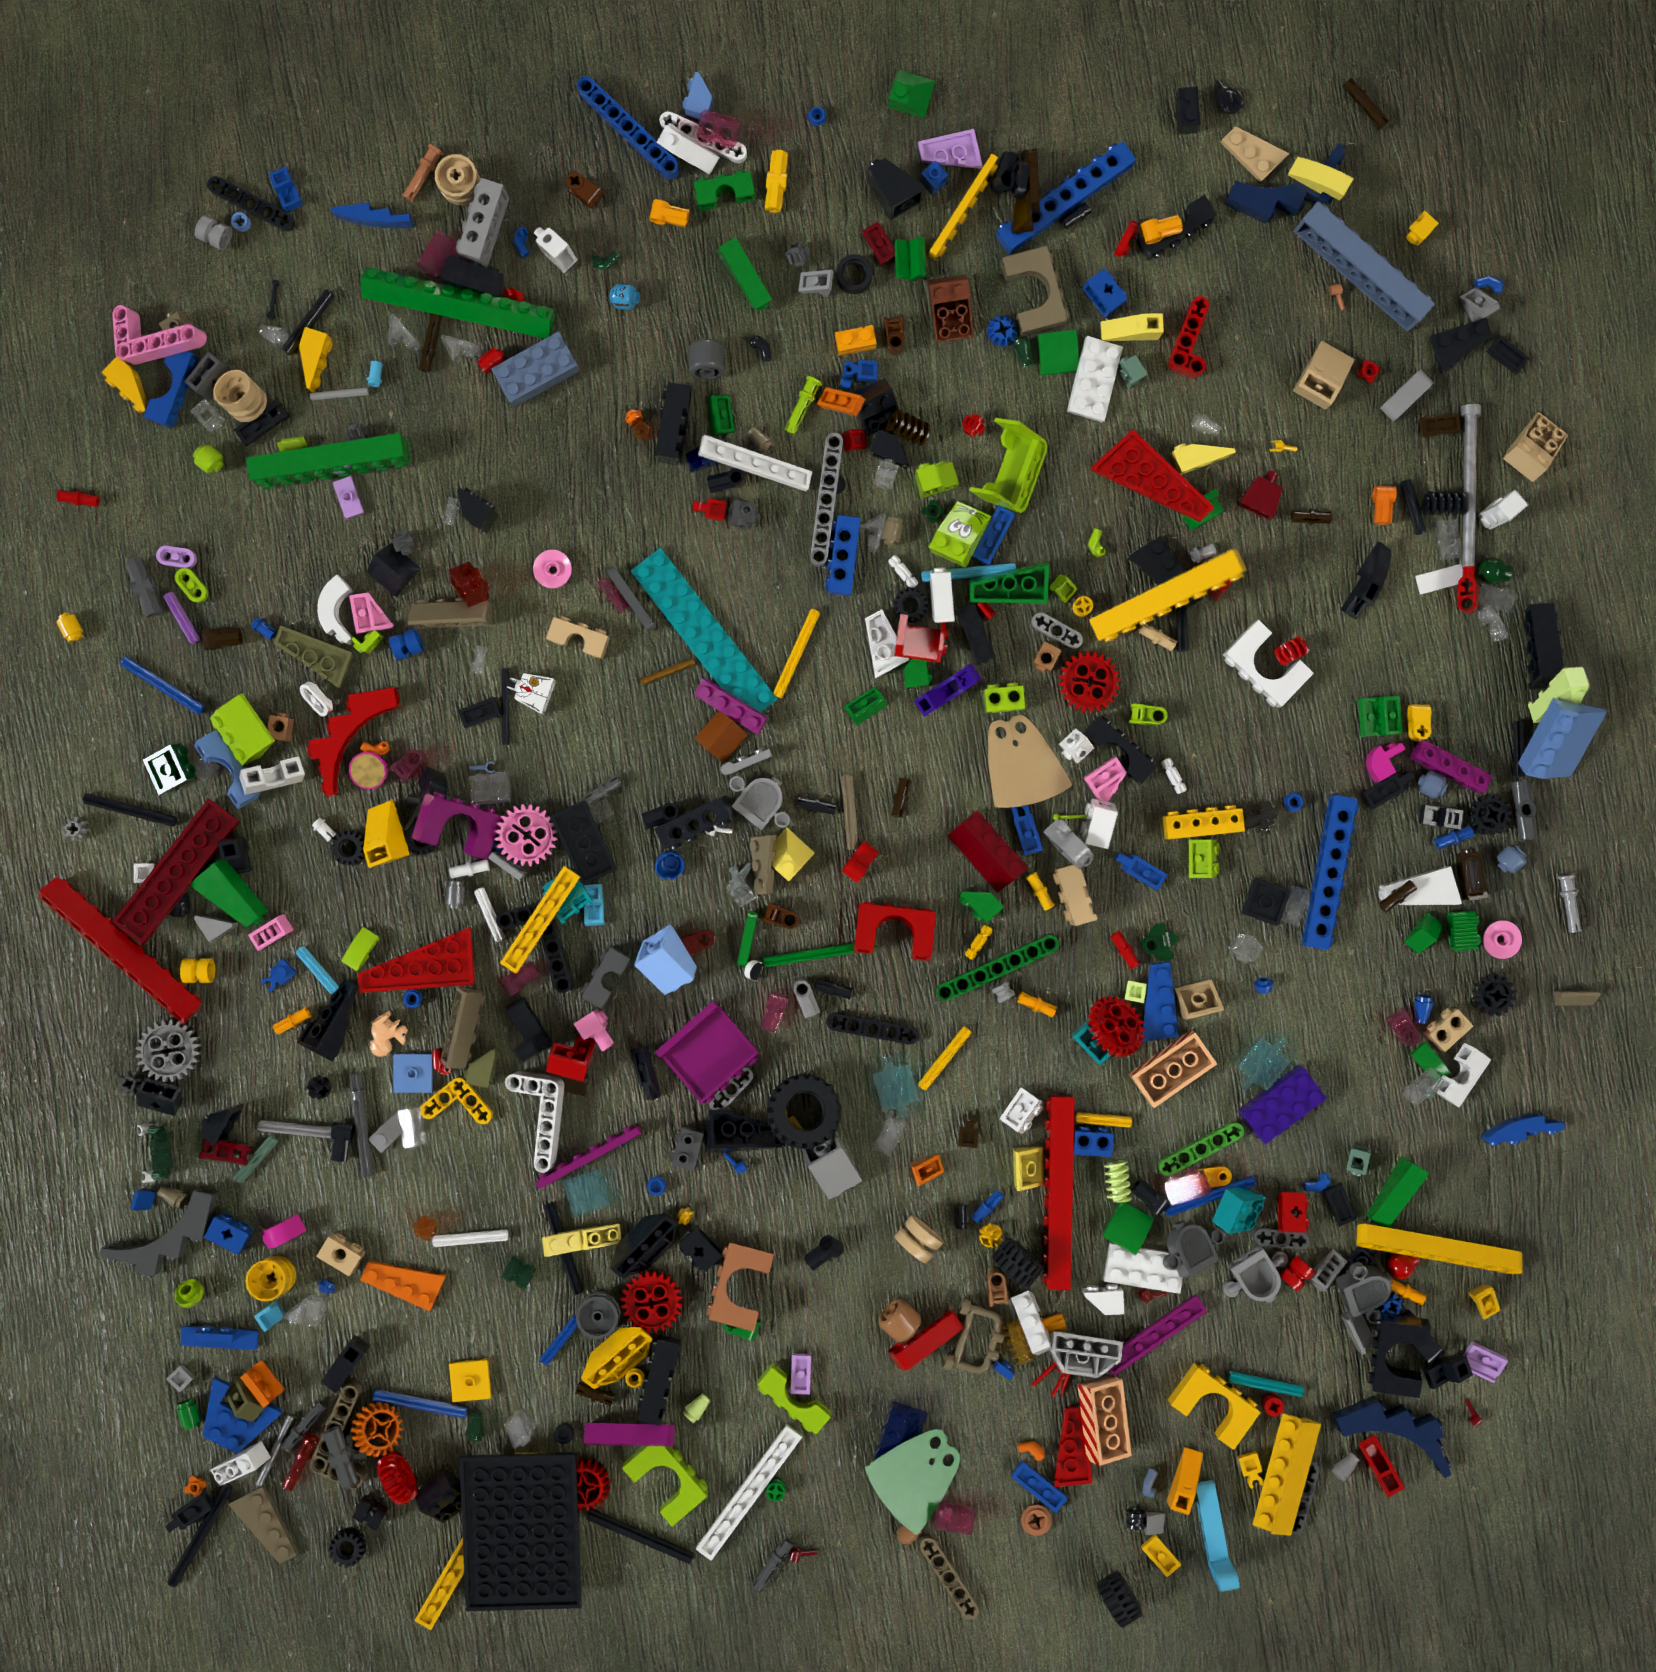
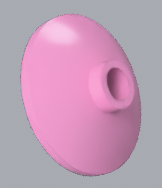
M558 550L542 552L536 558L533 565V573L536 580L547 588L563 586L569 580L572 572L570 560L564 553ZM552 567L557 568V571L555 573L550 572V569Z
M1504 920L1496 921L1486 928L1483 935V944L1491 956L1507 959L1519 951L1522 944V935L1518 927L1513 923ZM1502 936V942L1499 943L1497 938Z

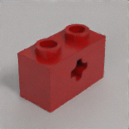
M1278 1193V1232H1307L1309 1219L1306 1217V1209H1308L1309 1203L1305 1193ZM1291 1210L1297 1212V1215L1291 1214Z

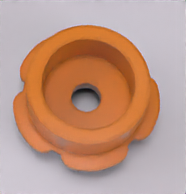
M636 409L628 411L625 418L627 424L631 427L638 426L643 421L642 411H637Z

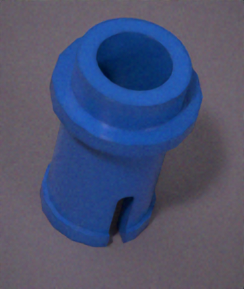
M257 617L251 624L254 631L257 630L269 641L277 633V630L265 623L263 618Z

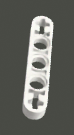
M669 111L664 112L660 116V125L663 130L666 126L664 120L668 121L671 118L672 123L677 125V128L680 130L684 125L690 126L691 132L687 135L713 153L734 163H742L747 158L746 147L733 139ZM701 133L708 134L709 139L706 142L698 140V136ZM724 141L726 143L725 149L718 150L715 147L716 143ZM740 149L743 155L735 157L734 151L738 152Z

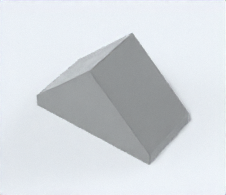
M195 915L194 917L195 922L209 942L218 940L236 928L239 923L205 915Z

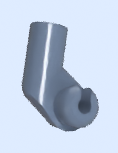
M1149 1468L1142 1489L1144 1496L1153 1498L1156 1494V1489L1152 1488L1158 1474L1157 1471Z

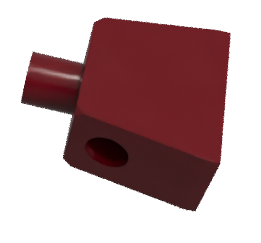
M1268 470L1265 478L1260 476L1255 478L1237 505L1267 520L1274 518L1282 492V487L1275 484L1279 475L1274 471Z

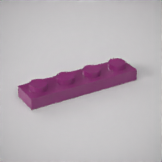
M702 678L694 694L757 735L761 733L768 719L766 715L707 678Z

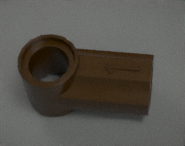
M241 629L202 630L204 650H217L225 646L242 645L243 635Z

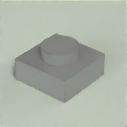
M181 1364L166 1380L180 1393L195 1376Z

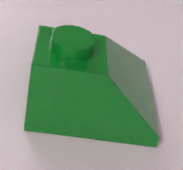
M899 70L890 92L888 108L925 118L936 81Z

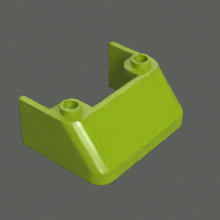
M995 418L994 422L1004 428L1001 442L1007 448L995 484L988 482L982 489L970 487L969 491L986 502L1022 513L1028 506L1047 453V442L1020 421Z

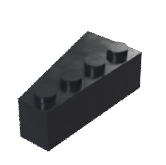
M668 382L667 388L663 390L665 402L664 407H661L660 410L661 423L657 429L658 439L654 449V456H656L657 461L660 463L681 466L692 396V387L690 385Z
M1554 603L1531 604L1524 611L1525 633L1527 637H1530L1527 642L1526 653L1531 656L1530 665H1527V673H1531L1532 682L1528 683V690L1548 689L1550 687L1549 683L1563 668H1566V665L1563 664L1564 649L1560 644L1561 630L1557 624L1558 611L1555 610Z
M659 1335L658 1341H653L651 1351L654 1352L653 1359L649 1358L647 1370L650 1372L648 1378H644L642 1389H645L644 1396L639 1398L637 1407L640 1408L637 1421L660 1426L682 1340Z

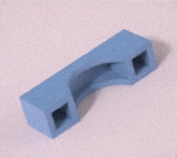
M217 730L195 741L194 748L205 763H220L231 772L233 784L227 794L238 810L258 799L260 792L244 794L239 777L241 770L247 768L244 765L241 766L238 760H236L232 750L229 749Z

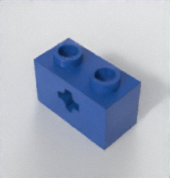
M1105 268L1090 278L1082 288L1104 318H1107L1122 307L1128 299L1125 291L1119 288L1113 275L1107 272Z
M220 1213L213 1218L204 1238L239 1255L245 1250L254 1230L247 1223L237 1222L233 1220L231 1215Z

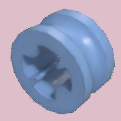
M237 212L231 217V224L236 230L245 232L250 228L251 221L244 213ZM240 218H242L245 221L244 224L241 223L242 226L237 224V221H240Z

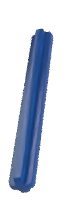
M124 656L120 661L121 666L199 715L203 713L204 705L134 660Z
M1253 1176L1240 1179L1225 1186L1170 1204L1165 1209V1213L1168 1217L1221 1199L1228 1188L1240 1187L1249 1189L1255 1187L1256 1181Z
M376 1390L373 1394V1401L459 1418H465L468 1408L465 1406L382 1390Z

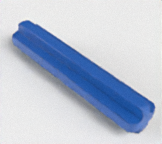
M576 1315L569 1320L541 1356L540 1361L544 1365H548L577 1329Z

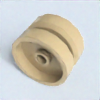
M451 154L444 157L435 169V181L442 195L455 205H467L473 202L475 185L479 184L481 179L474 164L467 157L460 154Z
M911 1215L905 1222L908 1230L900 1228L894 1237L911 1255L927 1264L933 1257L932 1251L929 1248L938 1250L944 1241L922 1220Z

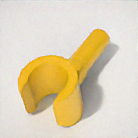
M1272 440L1271 442H1274L1276 447L1269 450L1271 452H1281L1283 450L1296 452L1298 448L1286 445L1282 440Z

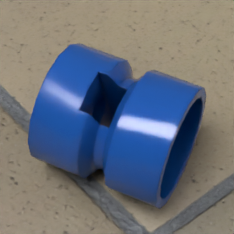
M415 628L405 631L403 636L397 634L389 637L390 647L398 661L408 658L409 654L416 655L424 652L423 643Z

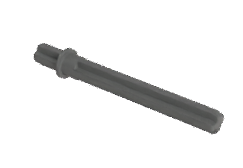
M352 1073L349 1076L351 1086L349 1093L352 1095L362 1177H370L373 1175L363 1095L365 1089L362 1088L361 1074Z

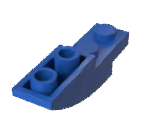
M1538 1113L1526 1114L1495 1125L1481 1135V1138L1488 1142L1489 1145H1501V1142L1508 1141V1144H1519L1520 1141L1527 1140L1526 1134L1539 1135V1132L1544 1131L1546 1134H1557L1558 1131L1565 1130L1564 1122L1559 1120H1545V1116Z

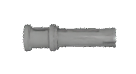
M1575 873L1557 876L1561 884L1560 895L1564 897L1568 931L1570 933L1582 931L1576 900L1578 890L1575 887Z

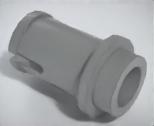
M1213 544L1199 549L1194 548L1190 552L1193 562L1199 563L1202 559L1216 555V548Z

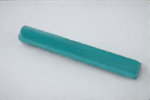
M1230 1371L1228 1375L1230 1383L1302 1397L1304 1394V1388L1301 1385Z

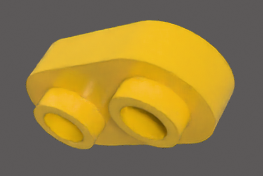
M1219 1165L1196 1169L1192 1179L1199 1188H1211L1229 1184L1232 1174L1227 1167ZM1225 1173V1178L1220 1179V1174ZM1206 1176V1181L1201 1182L1200 1178Z

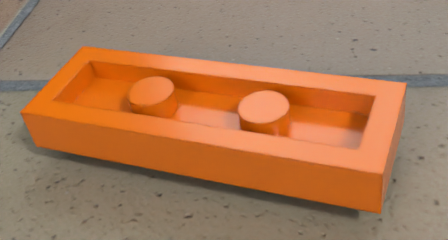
M825 387L817 405L824 409L857 416L865 399L861 395Z

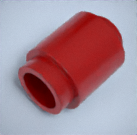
M493 347L479 357L480 360L477 363L487 375L489 372L493 373L491 368L504 362V359L507 357L500 348L496 350Z

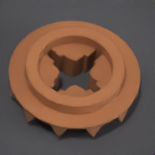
M1039 1504L1030 1505L1027 1509H1024L1021 1516L1022 1527L1031 1535H1042L1051 1527V1514L1046 1507ZM1033 1513H1035L1037 1517H1041L1039 1519L1040 1526H1038L1035 1521L1031 1522V1520H1033Z

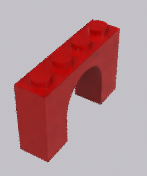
M865 901L863 904L859 903L854 952L873 955L877 928L885 921L899 920L905 923L912 932L911 959L930 961L936 912H932L931 909L927 908L913 910L910 906L896 908L892 904H882V906H879L869 901Z

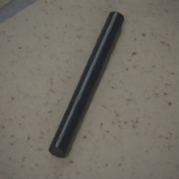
M501 668L502 745H510L509 689L507 688L509 668Z

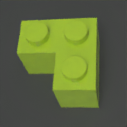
M942 461L937 463L936 466L935 464L925 463L918 466L919 469H916L915 480L921 499L956 488L959 485L952 462Z

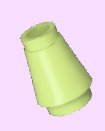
M702 1393L685 1406L683 1414L693 1423L696 1420L699 1421L711 1400Z

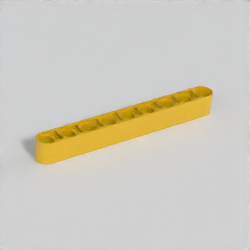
M1370 1224L1357 1225V1246L1508 1274L1523 1273L1522 1252Z

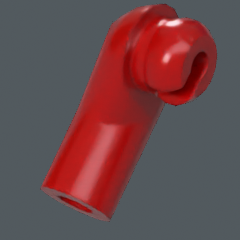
M506 288L503 291L504 297L525 302L524 295L520 291L513 288Z
M442 1049L432 1050L433 1068L442 1075L450 1074L452 1068H445L440 1061Z

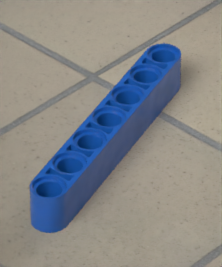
M583 76L577 81V88L581 98L664 178L674 180L678 177L679 168L676 159L664 147L658 144L592 78ZM585 86L591 87L588 91L582 90ZM599 99L605 100L603 104L596 103ZM614 112L619 113L616 118L610 117ZM626 126L633 127L630 131L624 130ZM640 139L647 140L645 144H638ZM654 152L661 153L657 158L651 156ZM669 165L675 167L672 171L665 170Z

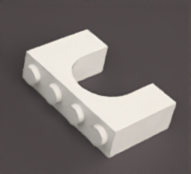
M1257 620L1229 647L1223 656L1229 666L1237 668L1239 670L1238 674L1244 680H1249L1253 684L1252 688L1257 693H1262L1267 697L1266 701L1272 707L1276 706L1279 708L1314 673L1301 660H1298L1278 679L1271 680L1262 677L1255 669L1254 655L1256 650L1272 632Z

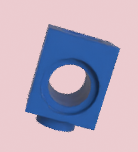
M936 160L921 172L920 182L932 195L943 187L948 179V174Z

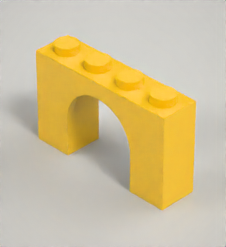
M1193 1363L1168 1398L1171 1406L1185 1416H1188L1198 1400L1204 1395L1219 1393L1228 1399L1229 1410L1214 1433L1220 1441L1234 1450L1261 1413L1256 1407L1258 1404L1249 1397L1247 1399L1242 1397V1392L1234 1386L1230 1388L1225 1385L1226 1381L1220 1376L1214 1377L1211 1375V1370L1203 1364L1199 1366Z

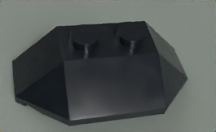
M665 1213L644 1216L618 1242L610 1269L623 1279L629 1275L647 1270L674 1243L678 1223Z

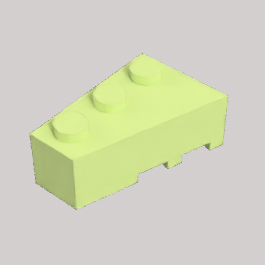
M1583 667L1563 668L1549 683L1550 687L1546 691L1542 690L1535 702L1531 701L1528 704L1533 723H1540L1553 698L1581 704L1590 686Z

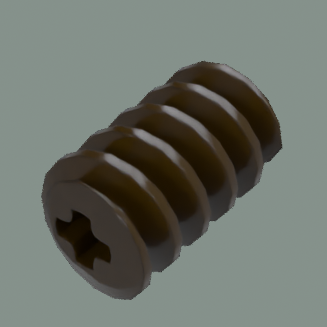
M900 409L891 415L886 426L887 431L893 429V434L899 433L901 438L906 435V440L912 439L914 444L919 441V446H922L927 441L930 434V424L928 422H923L922 419L910 416L909 413H904Z

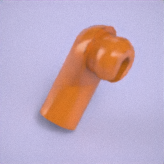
M364 741L360 747L362 751L376 752L379 756L387 754L390 749L389 744L385 741L374 746Z
M1037 1442L1018 1443L1019 1453L1030 1452L1037 1461L1044 1459L1045 1451Z

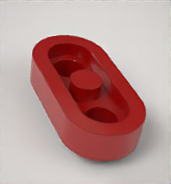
M1131 219L1114 253L1115 256L1121 258L1122 255H1127L1131 247L1128 242L1130 238L1135 239L1140 229L1137 227L1138 222Z

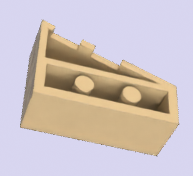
M1073 864L1055 869L1056 873L1053 874L1055 884L1060 886L1061 892H1058L1060 902L1064 903L1066 910L1063 911L1066 922L1070 921L1071 925L1077 926L1098 920L1096 914H1093L1092 900L1088 896L1082 870H1079Z

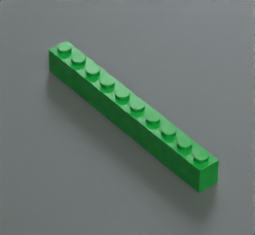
M367 267L360 277L361 298L544 339L551 336L554 330L555 309L546 306L515 301L506 297H497L488 293H479L470 289L421 280L412 276H403L376 268Z

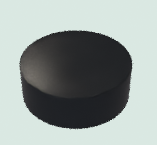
M568 1423L559 1424L554 1432V1438L560 1444L569 1443L574 1436V1429Z

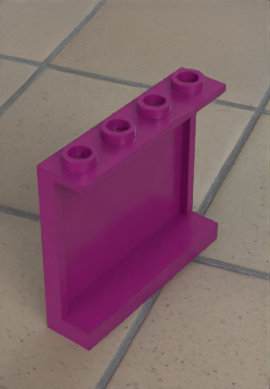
M712 1001L655 1051L693 1093L700 1105L703 1103L709 1104L715 1098L714 1094L718 1090L721 1092L730 1085L728 1081L733 1077L737 1079L744 1073L743 1068L746 1065L752 1066L758 1060L757 1056L760 1054L716 1001Z

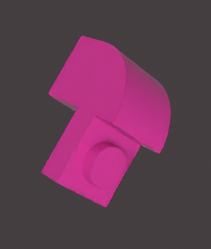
M1391 742L1383 748L1382 746H1375L1368 753L1366 767L1374 782H1380L1396 773L1389 758L1405 750L1402 743L1395 744Z
M296 1214L260 1233L268 1249H273L307 1230L299 1214Z

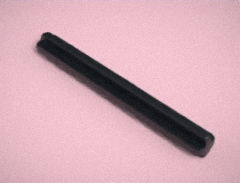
M86 793L83 796L82 802L84 804L171 827L176 826L177 817L92 794Z
M555 1203L546 1204L544 1209L553 1235L564 1232ZM571 1252L560 1254L573 1294L582 1293L583 1286Z

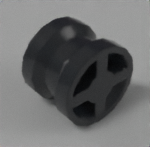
M1140 1508L1127 1509V1528L1132 1530L1145 1529L1146 1523L1144 1518L1146 1517V1511Z

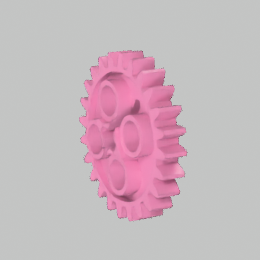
M521 804L520 810L513 806V813L506 810L508 816H500L503 823L497 822L496 824L501 828L494 831L499 834V837L494 838V840L500 841V844L496 847H503L500 854L507 853L506 860L513 858V864L520 860V866H524L525 861H527L528 866H532L533 860L536 864H539V858L546 860L544 854L551 855L552 853L549 848L556 847L552 844V841L558 840L556 837H553V834L557 833V831L552 830L554 825L549 823L550 816L545 817L546 810L539 813V806L532 810V804H529L527 809H525L524 804ZM523 816L529 819V824L526 827L520 825V819ZM515 824L524 832L529 831L528 835L539 842L540 846L535 845L530 839L525 838L523 840L524 835L514 829L512 825ZM538 828L544 831V836L541 839L535 836V831ZM512 831L517 834L515 842L508 840V834ZM527 843L532 845V852L530 854H525L523 851V847Z

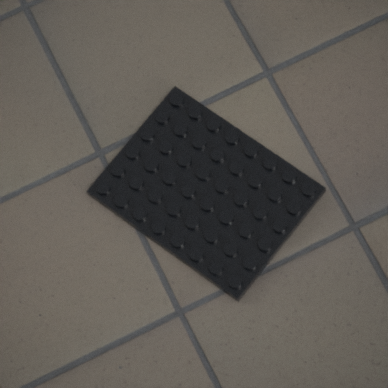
M577 1452L461 1455L459 1460L466 1611L582 1608Z

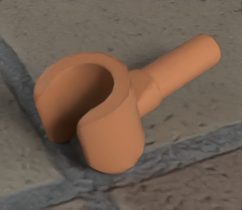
M1332 284L1329 286L1330 296L1336 295L1341 311L1345 310L1341 295L1343 288L1340 284Z

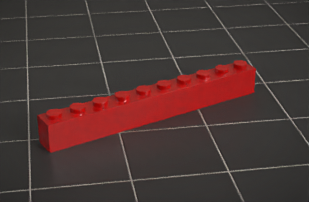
M56 876L39 891V898L183 1025L201 1009V999L196 994L188 992L186 986L181 981H176L171 977L172 974L168 969H162L153 956L146 955L138 943H133L128 939L129 936L123 930L119 931L110 918H104L95 905L87 903L84 895L80 892L76 893L67 880H61Z
M1049 1094V1100H1046V1111H1049V1119L1045 1120V1129L1048 1130V1138H1045V1149L1048 1150V1157H1045L1044 1166L1045 1169H1048V1176H1044V1188H1047V1195H1044V1207H1047V1215L1044 1214L1043 1225L1046 1226V1234H1043V1245H1046V1253H1043L1042 1257L1043 1265H1046V1272H1042V1283L1045 1284L1047 1290H1071L1075 1100L1073 1095Z

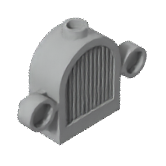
M735 776L731 778L729 782L730 788L735 792H742L731 807L756 827L763 830L772 817L778 827L783 828L790 823V817L787 813L778 812L782 805L783 794L780 789L782 782L774 776L771 779L759 778L752 781L747 787L741 777Z
M1056 819L1044 831V834L1055 848L1079 870L1092 862L1093 853L1063 820Z
M1260 1245L1256 1246L1227 1265L1237 1281L1228 1280L1224 1282L1222 1286L1223 1292L1228 1297H1235L1239 1290L1242 1289L1250 1298L1256 1301H1266L1269 1303L1275 1300L1281 1286V1278L1276 1267H1283L1287 1264V1255L1281 1250H1275L1271 1254L1270 1260L1265 1250Z

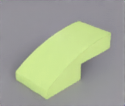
M1128 980L1124 999L1145 1003L1147 983Z

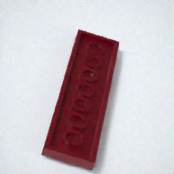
M208 798L112 922L141 945H145L189 889L191 882L200 875L219 850L217 842L228 838L241 821Z

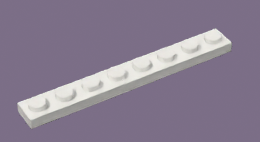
M785 1425L696 1546L697 1551L709 1560L714 1558L801 1440V1433L790 1425Z

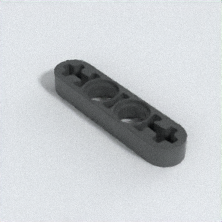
M615 566L607 570L606 572L648 632L656 628L655 624Z
M1314 1460L1310 1464L1314 1470H1310L1307 1475L1311 1480L1306 1479V1483L1310 1485L1309 1490L1303 1492L1301 1501L1305 1505L1302 1510L1297 1512L1295 1520L1299 1525L1294 1526L1292 1534H1300L1305 1527L1319 1475V1467Z

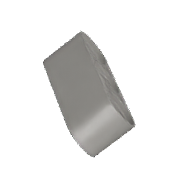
M1420 369L1380 409L1394 422L1434 382Z

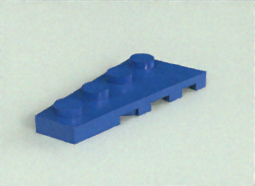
M1170 962L1150 963L1144 1016L1142 1018V1021H1144L1142 1027L1145 1028L1142 1034L1145 1038L1142 1039V1042L1179 1037Z

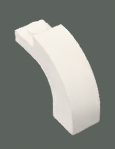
M335 575L321 591L318 600V617L322 628L327 634L331 636L335 634L334 636L340 643L351 645L353 643L351 640L353 636L342 625L339 618V609L342 602L354 591L341 576Z

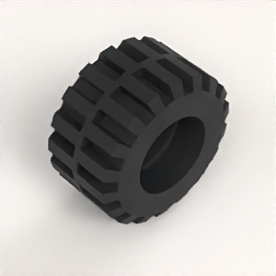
M1008 1237L992 1254L994 1262L1011 1279L1026 1288H1029L1044 1271L1041 1263L1026 1248Z
M1116 1570L1097 1582V1589L1106 1607L1121 1628L1142 1617V1609L1120 1572Z

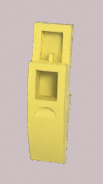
M618 1223L542 1237L544 1256L549 1257L618 1244L621 1240L620 1224Z

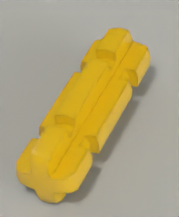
M983 925L980 930L981 933H978L970 945L971 948H968L965 956L971 960L975 959L977 951H980L987 940V936H990L993 931L987 925Z

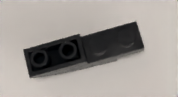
M1380 541L1376 543L1358 571L1357 575L1361 578L1340 609L1355 620H1357L1366 604L1371 606L1374 604L1388 574L1392 550Z

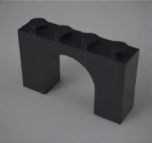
M1380 1312V1319H1376L1375 1331H1378L1377 1337H1373L1375 1353L1371 1354L1370 1357L1372 1372H1368V1383L1371 1384L1373 1392L1420 1398L1422 1387L1420 1371L1396 1368L1386 1361L1385 1356L1392 1346L1399 1343L1428 1346L1431 1329L1428 1319Z

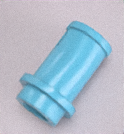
M371 361L369 377L366 380L369 386L379 387L382 384L380 379L383 364L379 361Z

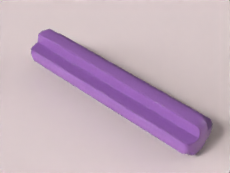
M173 592L166 593L163 598L189 643H198L200 637Z

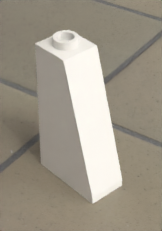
M1449 866L1379 886L1380 891L1378 893L1382 901L1391 894L1392 890H1397L1408 880H1411L1416 885L1417 890L1407 896L1403 903H1398L1397 905L1462 904L1452 868Z

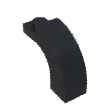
M428 766L418 780L421 789L419 804L405 826V830L412 834L426 793L433 795L434 792L444 794L445 799L447 797V780L444 773Z

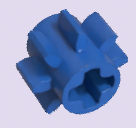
M1392 1292L1379 1310L1382 1313L1398 1315L1400 1310H1404L1400 1305L1403 1300L1396 1298V1295Z

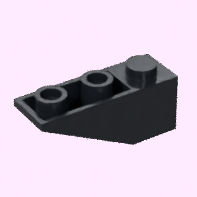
M355 1335L337 1357L321 1383L337 1393L368 1351L370 1345Z

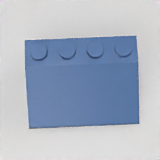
M1553 698L1518 762L1525 775L1541 779L1572 776L1607 711Z

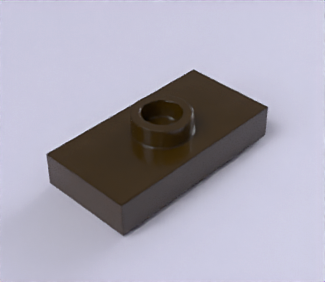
M1459 413L1419 418L1421 438L1461 432Z

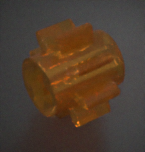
M429 1215L419 1217L418 1222L414 1223L415 1236H421L422 1241L431 1239L433 1237L432 1234L437 1232L436 1222L434 1219L429 1220Z

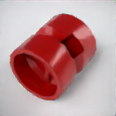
M1296 1255L1290 1262V1268L1285 1267L1279 1275L1295 1291L1299 1292L1305 1285L1304 1280H1310L1316 1272Z

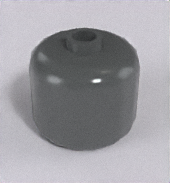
M712 339L694 341L688 349L690 374L701 380H712L722 376L725 371V351L723 345Z

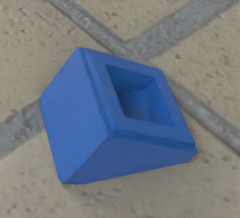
M146 1188L136 1191L130 1210H150L156 1192Z

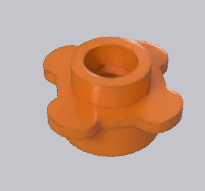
M193 1475L189 1478L188 1485L184 1487V1492L196 1497L202 1493L207 1483L202 1478Z

